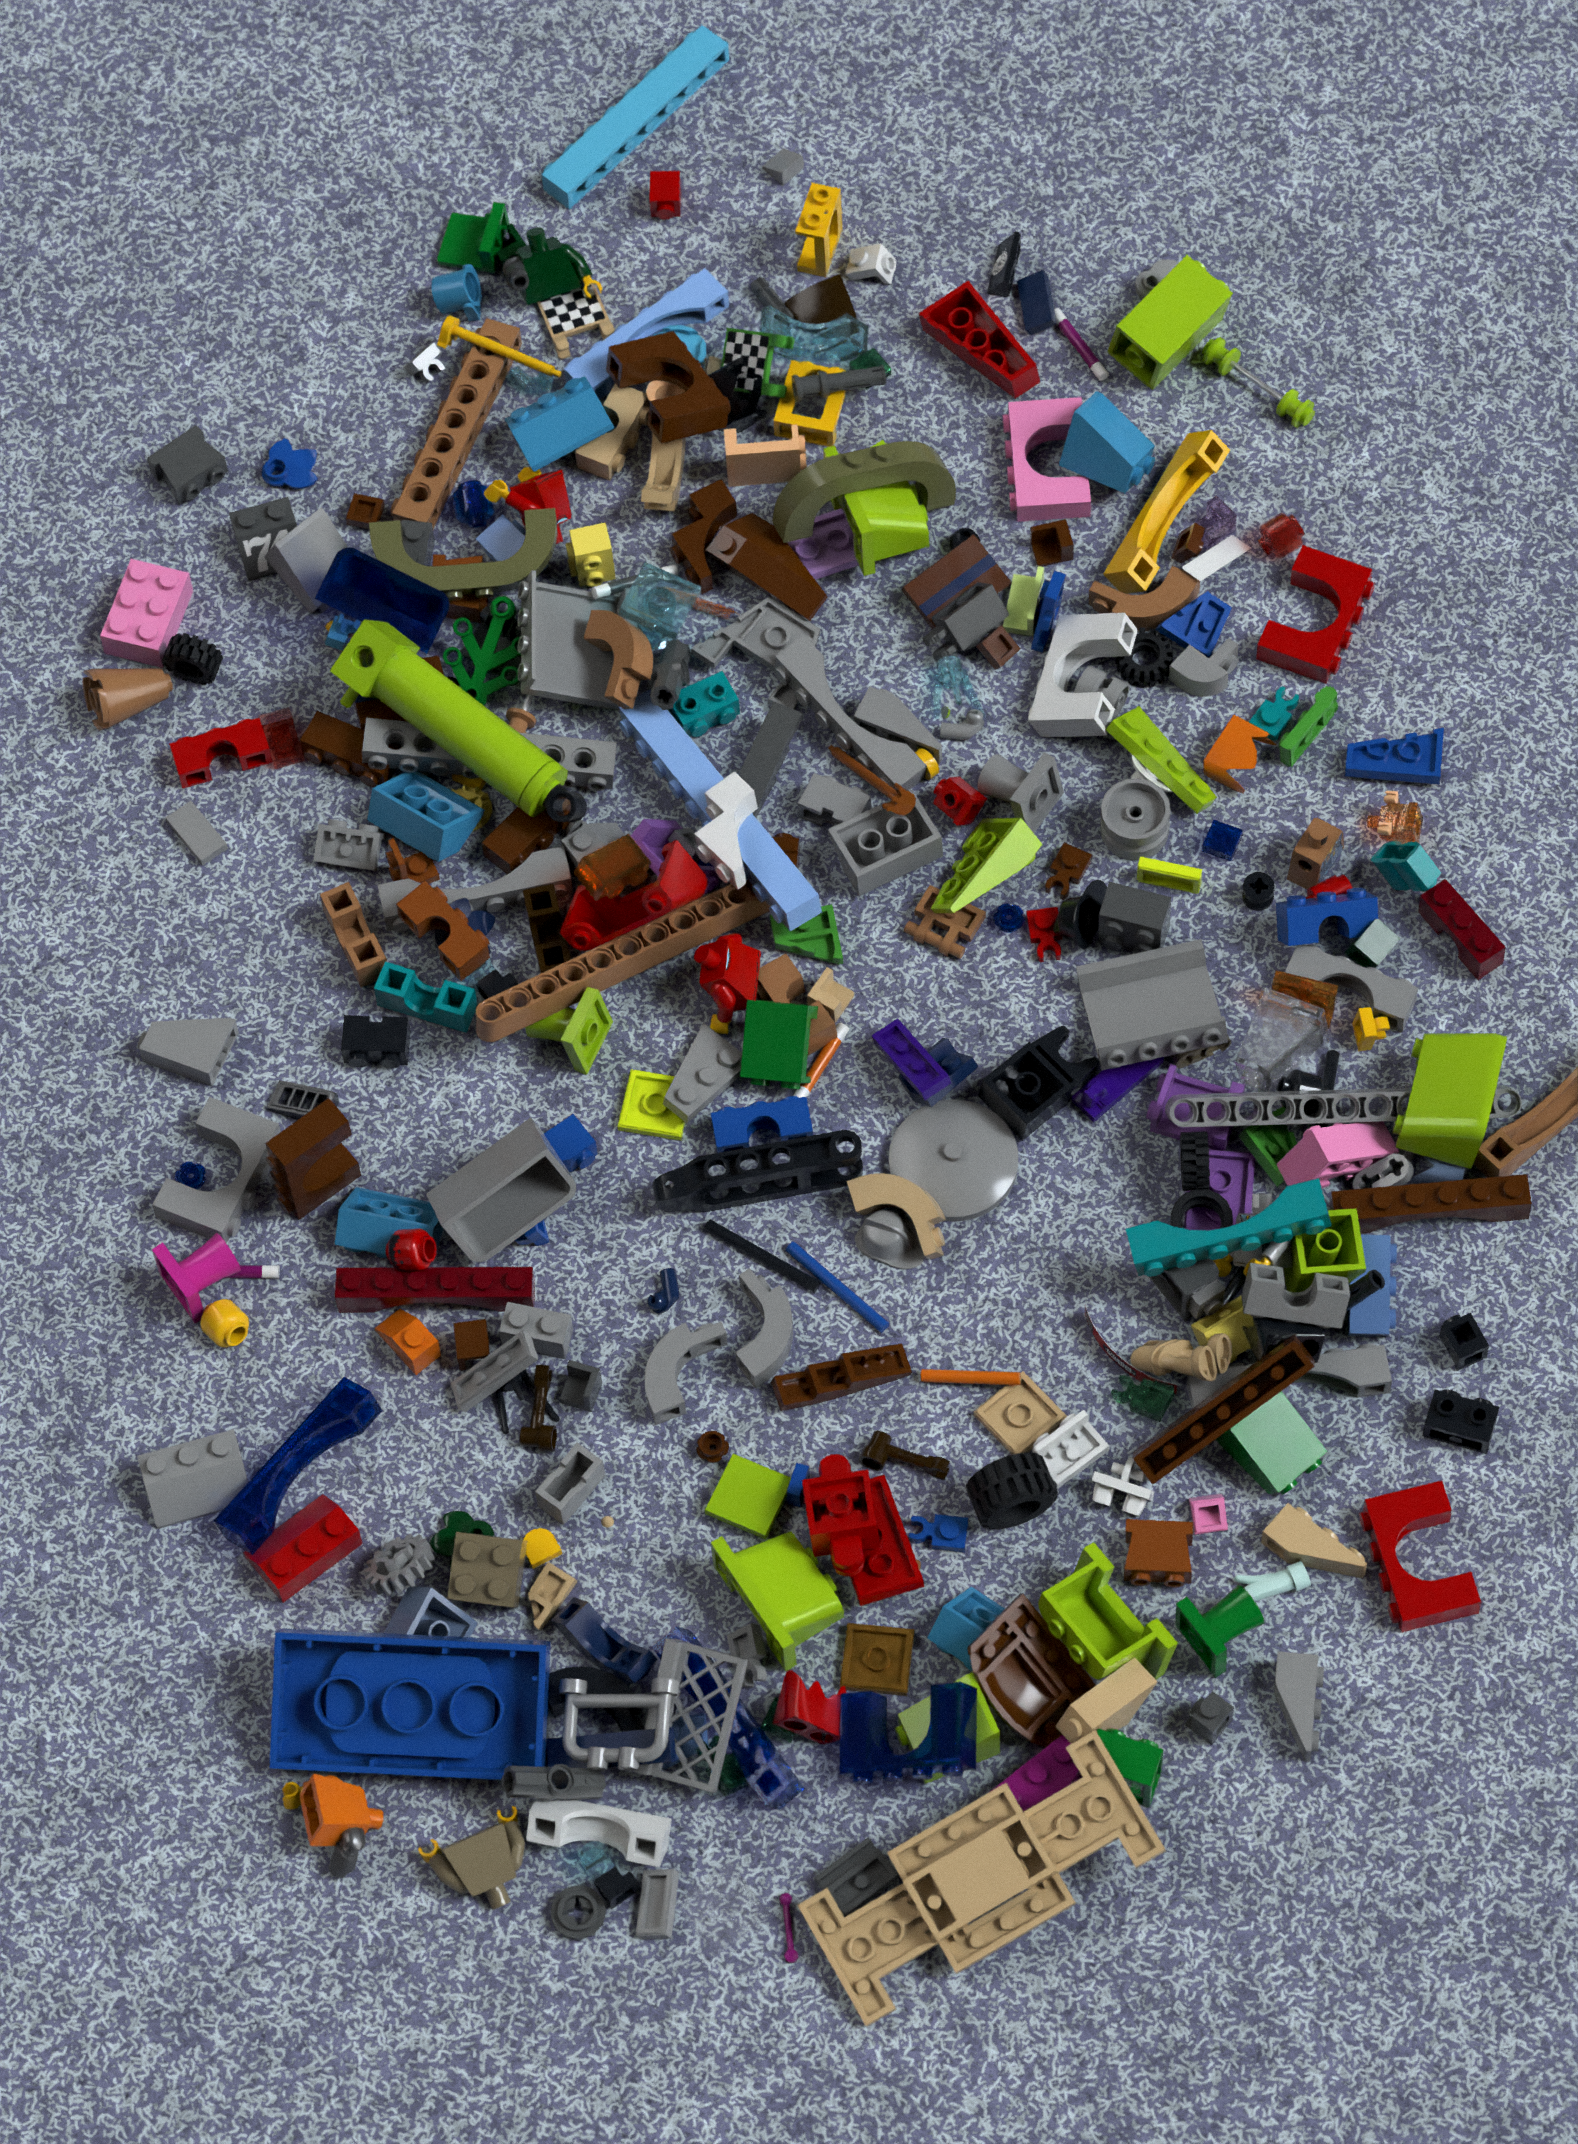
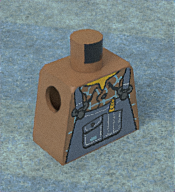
M1314 818L1292 852L1287 880L1305 889L1323 881L1344 849L1343 831L1319 818ZM1309 863L1312 870L1305 869L1304 867L1308 866Z

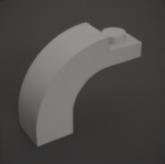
M749 1268L739 1275L740 1288L760 1311L764 1318V1324L758 1336L735 1352L736 1365L756 1389L772 1378L785 1363L793 1342V1321L790 1303L782 1287L778 1285L771 1290L762 1275L756 1276Z
M685 1322L664 1335L652 1350L647 1361L644 1381L648 1408L655 1425L686 1414L685 1401L677 1385L678 1375L685 1364L693 1358L728 1345L727 1334L722 1322L704 1324L693 1333H690Z

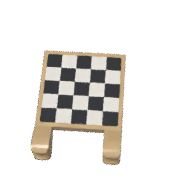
M580 282V288L536 302L559 359L571 356L566 337L599 327L601 336L605 340L615 331L595 285H590L587 288L592 299L585 296V284Z

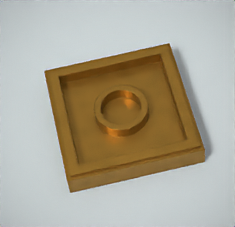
M847 1623L840 1687L845 1685L846 1690L907 1696L914 1629Z

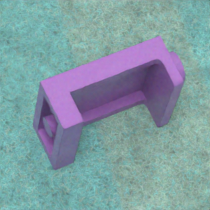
M643 819L625 843L659 877L660 872L658 870L661 863L664 862L662 855L663 847L670 843L668 839L674 830L683 828L673 820ZM698 865L708 878V885L704 893L707 894L718 885L719 876L714 866Z
M1170 1064L1167 1074L1161 1073L1156 1091L1160 1092L1157 1102L1152 1100L1147 1111L1146 1119L1151 1120L1150 1131L1180 1140L1181 1132L1207 1131L1208 1148L1225 1151L1234 1126L1179 1127L1166 1116L1165 1105L1168 1099L1174 1095L1243 1093L1245 1085L1232 1081L1231 1087L1228 1089L1178 1074L1176 1072L1177 1066ZM1220 1102L1209 1104L1206 1111L1209 1118H1215L1221 1113L1222 1107ZM1180 1103L1174 1109V1115L1177 1119L1185 1118L1189 1113V1105L1187 1103Z

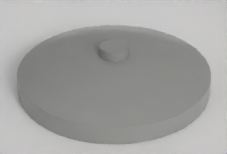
M966 1100L938 1101L933 1107L925 1105L917 1109L898 1127L889 1149L890 1174L905 1178L922 1187L938 1203L946 1221L951 1222L971 1220L993 1210L1011 1191L1018 1172V1148L1010 1128L992 1110L978 1103Z

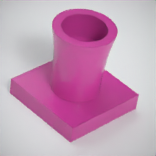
M215 1233L205 1244L178 1263L164 1243L152 1249L160 1276L194 1323L201 1320L204 1311L198 1292L225 1277L241 1271L240 1265L231 1249L218 1233Z

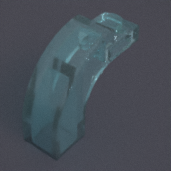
M770 305L761 310L760 332L794 337L793 349L774 347L773 353L786 359L799 362L839 363L856 358L867 352L869 326L849 314H845L828 323L808 324L794 320Z

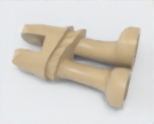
M1217 1333L1211 1336L1207 1346H1197L1195 1349H1193L1189 1340L1184 1339L1149 1340L1143 1346L1134 1350L1131 1355V1364L1140 1371L1151 1372L1156 1376L1176 1371L1196 1377L1199 1380L1214 1381L1217 1373L1224 1374L1230 1364L1232 1344L1230 1338L1225 1333Z

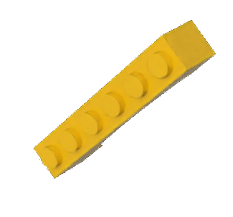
M1212 430L1187 433L1104 571L1103 575L1118 591L1127 594L1147 590L1160 568L1156 564L1157 556L1170 525L1198 487L1209 476L1217 473L1228 455L1230 449Z

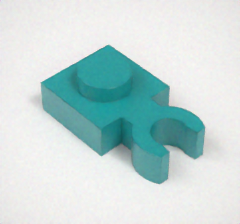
M1281 686L1276 691L1275 702L1272 703L1266 699L1249 721V723L1268 732L1267 738L1274 742L1292 720V714L1288 711L1295 709L1299 703L1298 694L1289 701L1282 698L1286 691L1284 686Z

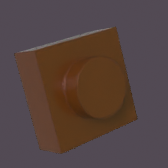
M354 493L346 516L347 525L370 530V522L380 521L385 506L384 499Z
M1194 523L1181 531L1171 558L1183 563L1191 557H1196L1204 545L1202 537L1205 528Z
M1002 625L995 628L976 646L995 670L1002 667L1020 650V647Z

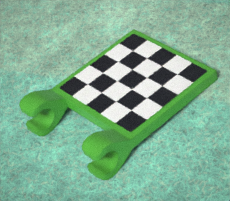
M727 328L721 367L742 356L748 357L741 369L745 373L736 375L738 380L734 390L748 393L751 392L747 389L761 391L760 381L752 376L753 374H760L763 381L761 395L785 398L787 386L769 383L774 347L793 349L794 337Z

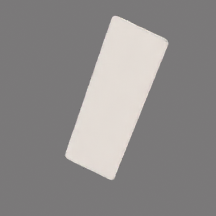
M1231 535L1182 568L1198 581H1202L1250 550L1251 547Z

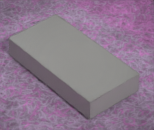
M189 801L165 817L167 824L202 866L228 849L227 843L192 801Z
M675 1869L643 1870L635 1935L637 1938L643 1940L672 1938L679 1872Z

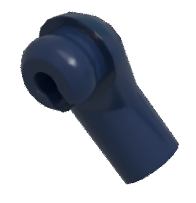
M666 1268L660 1271L662 1289L658 1293H654V1296L650 1295L648 1297V1307L655 1313L667 1312L679 1299L680 1293L676 1270L673 1268Z

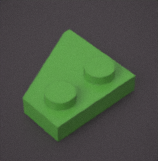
M833 905L821 906L822 913L792 931H789L783 922L778 924L770 915L775 949L835 964H843V955Z
M1281 1107L1272 1112L1273 1116H1280L1286 1109ZM1286 1124L1251 1125L1244 1129L1238 1136L1277 1187L1285 1183L1276 1164L1297 1144L1294 1132H1288Z

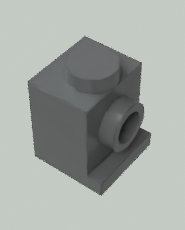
M1212 1691L1206 1699L1201 1697L1196 1701L1190 1710L1192 1716L1185 1723V1726L1213 1745L1232 1722L1234 1707Z

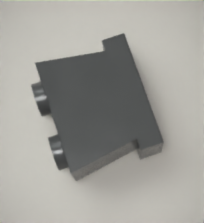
M197 425L147 458L150 473L157 481L162 478L164 479L179 505L186 500L191 501L195 499L202 489L211 483L216 484L220 482L228 472L225 456L205 442L204 434Z

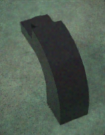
M568 1667L549 1673L548 1706L554 1718L564 1714L566 1696L559 1694L560 1679L569 1678L587 1681L586 1694H635L621 1679L597 1668ZM599 1708L614 1718L621 1732L644 1730V1726L637 1716L642 1713L641 1708Z

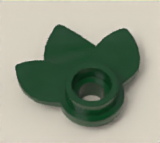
M452 1511L443 1515L446 1528L438 1531L432 1537L429 1544L434 1553L451 1557V1572L456 1532L474 1534L480 1531L483 1535L495 1536L487 1522L481 1520L474 1521L464 1511Z

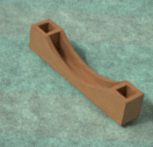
M1578 1066L1542 1102L1519 1119L1499 1128L1481 1144L1474 1165L1487 1178L1510 1176L1578 1117Z

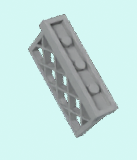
M666 1639L657 1678L680 1681L679 1695L671 1697L669 1727L672 1728L675 1721L683 1718L691 1734L678 1742L675 1739V1750L683 1765L682 1768L671 1773L662 1770L663 1763L639 1765V1769L634 1772L646 1776L652 1775L716 1793L748 1659L690 1644V1642L680 1639ZM690 1652L700 1654L707 1666L694 1676L687 1665ZM709 1657H712V1658H715V1659H719V1660H717L716 1662L712 1663V1661H711V1659H710ZM724 1662L737 1664L734 1679L724 1684L716 1667ZM710 1672L719 1688L704 1696L696 1680ZM684 1675H686L687 1680L683 1682ZM691 1684L699 1701L685 1709L679 1696L681 1689ZM729 1687H731V1692H730V1694H729V1692H728V1690H727ZM722 1693L728 1704L726 1712L716 1718L707 1701ZM702 1705L711 1721L697 1730L688 1713ZM649 1708L644 1730L655 1729L657 1708ZM724 1719L723 1725L721 1727L719 1722ZM714 1726L719 1735V1742L716 1747L708 1751L699 1734ZM694 1738L703 1755L689 1763L680 1746ZM705 1759L712 1770L709 1783L699 1781L692 1770L693 1766ZM686 1771V1773L688 1774L689 1778H688V1777H685V1776H681V1774Z

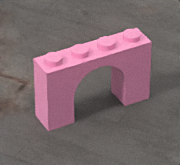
M1081 397L1008 402V414H1003L1004 433H1010V440H1005L1006 459L1012 458V466H1007L1008 485H1014L1015 492L1009 493L1010 511H1016L1017 522L1091 517L1089 478L1085 476L1047 477L1033 470L1026 460L1030 451L1037 445L1047 441L1066 440L1074 411L1082 405Z

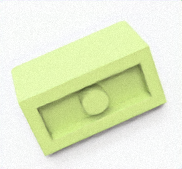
M1038 566L1036 577L1013 574L1006 608L1010 615L1003 622V627L1008 633L1026 636L1034 635L1038 615L1037 609L1041 600L1039 596L1044 583V567Z

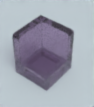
M1217 495L1207 502L1206 516L1196 522L1205 528L1202 541L1204 542L1203 547L1207 550L1236 531L1237 515Z

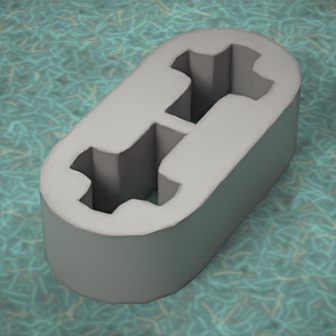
M1394 1153L1388 1155L1356 1174L1353 1179V1189L1365 1188V1181L1367 1179L1374 1182L1372 1188L1405 1185L1413 1176V1165L1401 1154ZM1396 1163L1403 1166L1400 1168L1401 1174L1399 1176L1392 1173L1394 1171L1393 1165Z

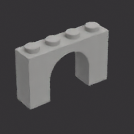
M209 1097L195 1123L198 1135L232 1149L241 1157L242 1166L238 1176L228 1186L215 1191L197 1190L166 1178L152 1206L156 1218L209 1239L215 1233H218L227 1243L230 1236L235 1237L241 1226L240 1217L244 1209L248 1210L251 1208L256 1195L254 1190L258 1182H264L269 1173L270 1165L266 1160V1157L269 1155L265 1143L279 1134L281 1130L276 1122Z

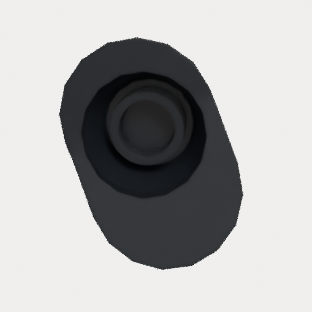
M1094 880L1087 886L1082 896L1068 898L1063 901L1053 926V932L1068 940L1076 941L1081 949L1088 948L1099 928V913L1107 890L1106 884L1101 880Z

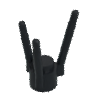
M526 1369L495 1391L500 1423L504 1434H508L509 1428L503 1388L506 1391L514 1390L517 1398L523 1400L524 1395L520 1386L524 1381L534 1395V1382L529 1377ZM546 1400L545 1411L554 1422H558L559 1416Z

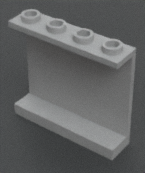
M1201 939L1076 966L1079 989L1102 1070L1228 1043L1225 1017H1221L1207 970Z

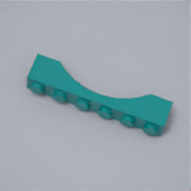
M1319 1178L1287 1186L1279 1197L1262 1212L1247 1221L1230 1227L1214 1230H1189L1174 1227L1157 1220L1126 1228V1233L1138 1276L1152 1277L1161 1274L1165 1269L1193 1266L1196 1261L1208 1258L1211 1260L1222 1259L1228 1253L1234 1251H1253L1259 1248L1261 1244L1273 1241L1275 1243L1287 1242L1293 1236L1304 1233L1309 1235L1318 1234L1332 1225Z

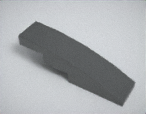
M773 702L739 772V776L755 792L758 809L752 814L756 818L777 780L776 775L790 750L789 743L803 719L802 712L777 702Z

